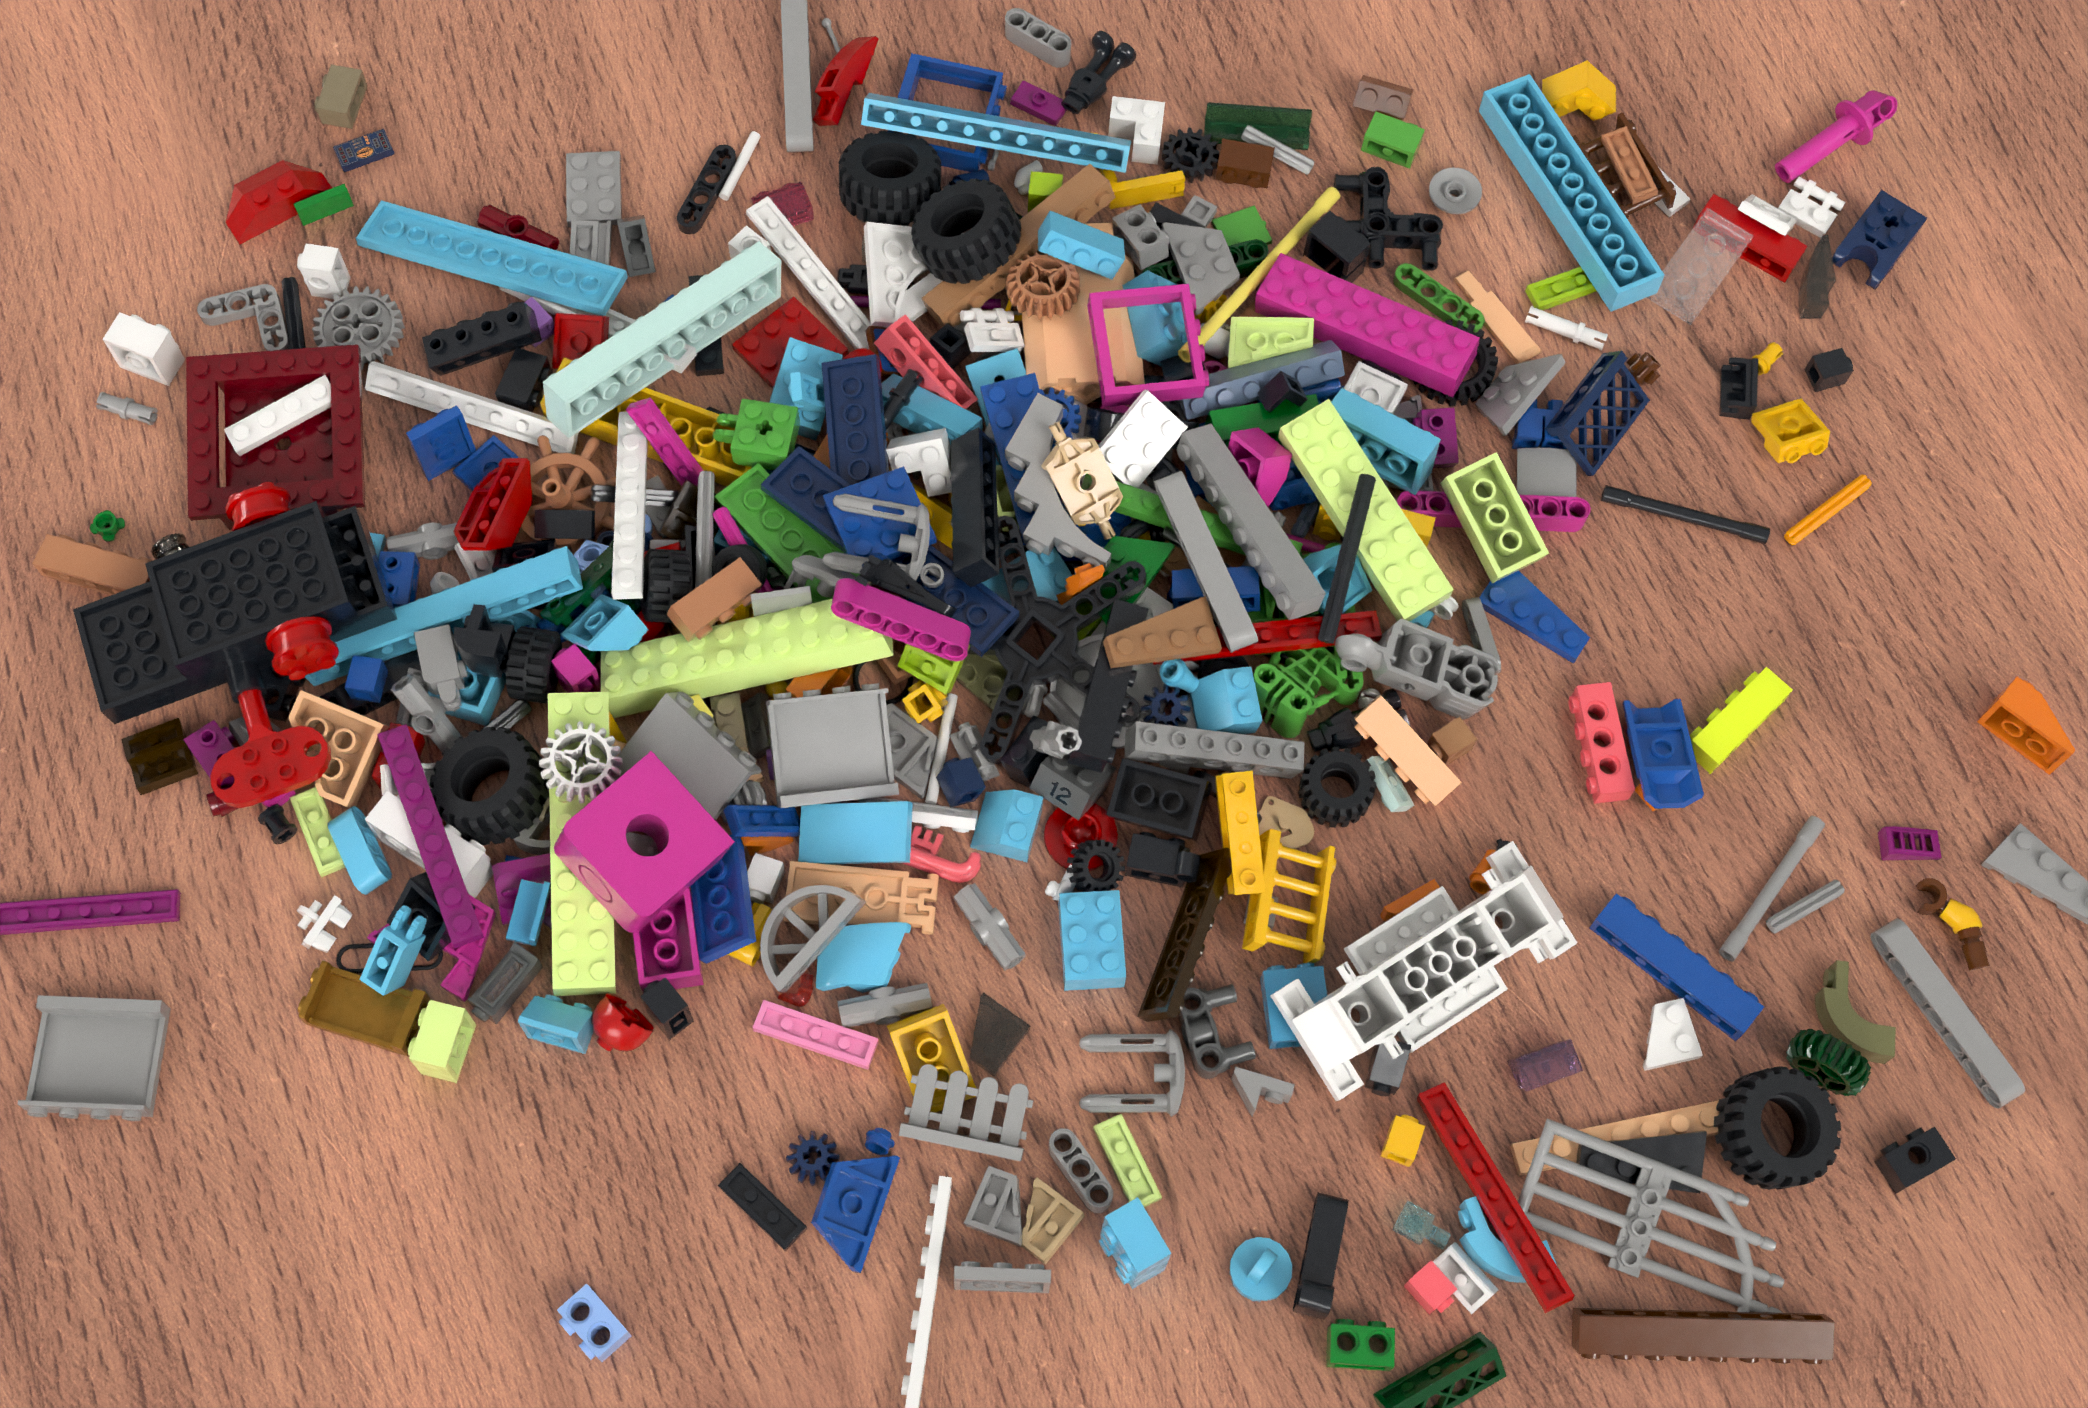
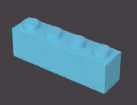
M893 373L881 383L883 405L890 397V390L897 387L902 377ZM920 386L911 395V401L908 406H903L893 422L916 434L946 428L950 446L952 440L978 427L981 430L983 428L982 417Z

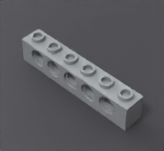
M1136 721L1125 731L1124 759L1229 772L1253 771L1255 775L1292 779L1304 770V742Z

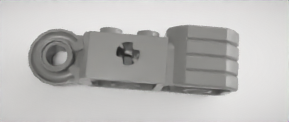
M1402 618L1382 634V638L1378 643L1373 642L1372 639L1365 635L1354 633L1339 636L1335 640L1336 651L1341 658V665L1345 669L1363 672L1366 668H1370L1374 681L1422 700H1429L1436 710L1456 718L1461 717L1462 720L1470 718L1494 701L1492 697H1488L1497 687L1498 675L1495 674L1501 671V667L1493 655L1468 645H1453L1454 639Z

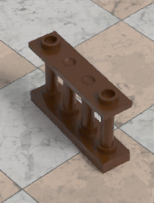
M1623 112L1618 114L1616 129L1627 126L1658 189L1657 196L1633 205L1632 203L1626 205L1619 204L1615 198L1616 194L1625 190L1621 180L1611 185L1610 183L1606 184L1602 178L1604 173L1614 169L1611 160L1608 159L1597 164L1593 163L1589 157L1590 153L1604 147L1601 137L1585 144L1584 142L1580 143L1576 135L1572 136L1627 219L1630 214L1661 199L1668 209L1673 208L1676 196V189L1671 181L1667 182L1636 134L1635 124L1632 120H1627Z

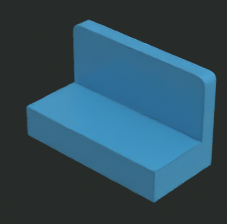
M521 879L506 940L537 946L551 893L550 882L544 881V884Z

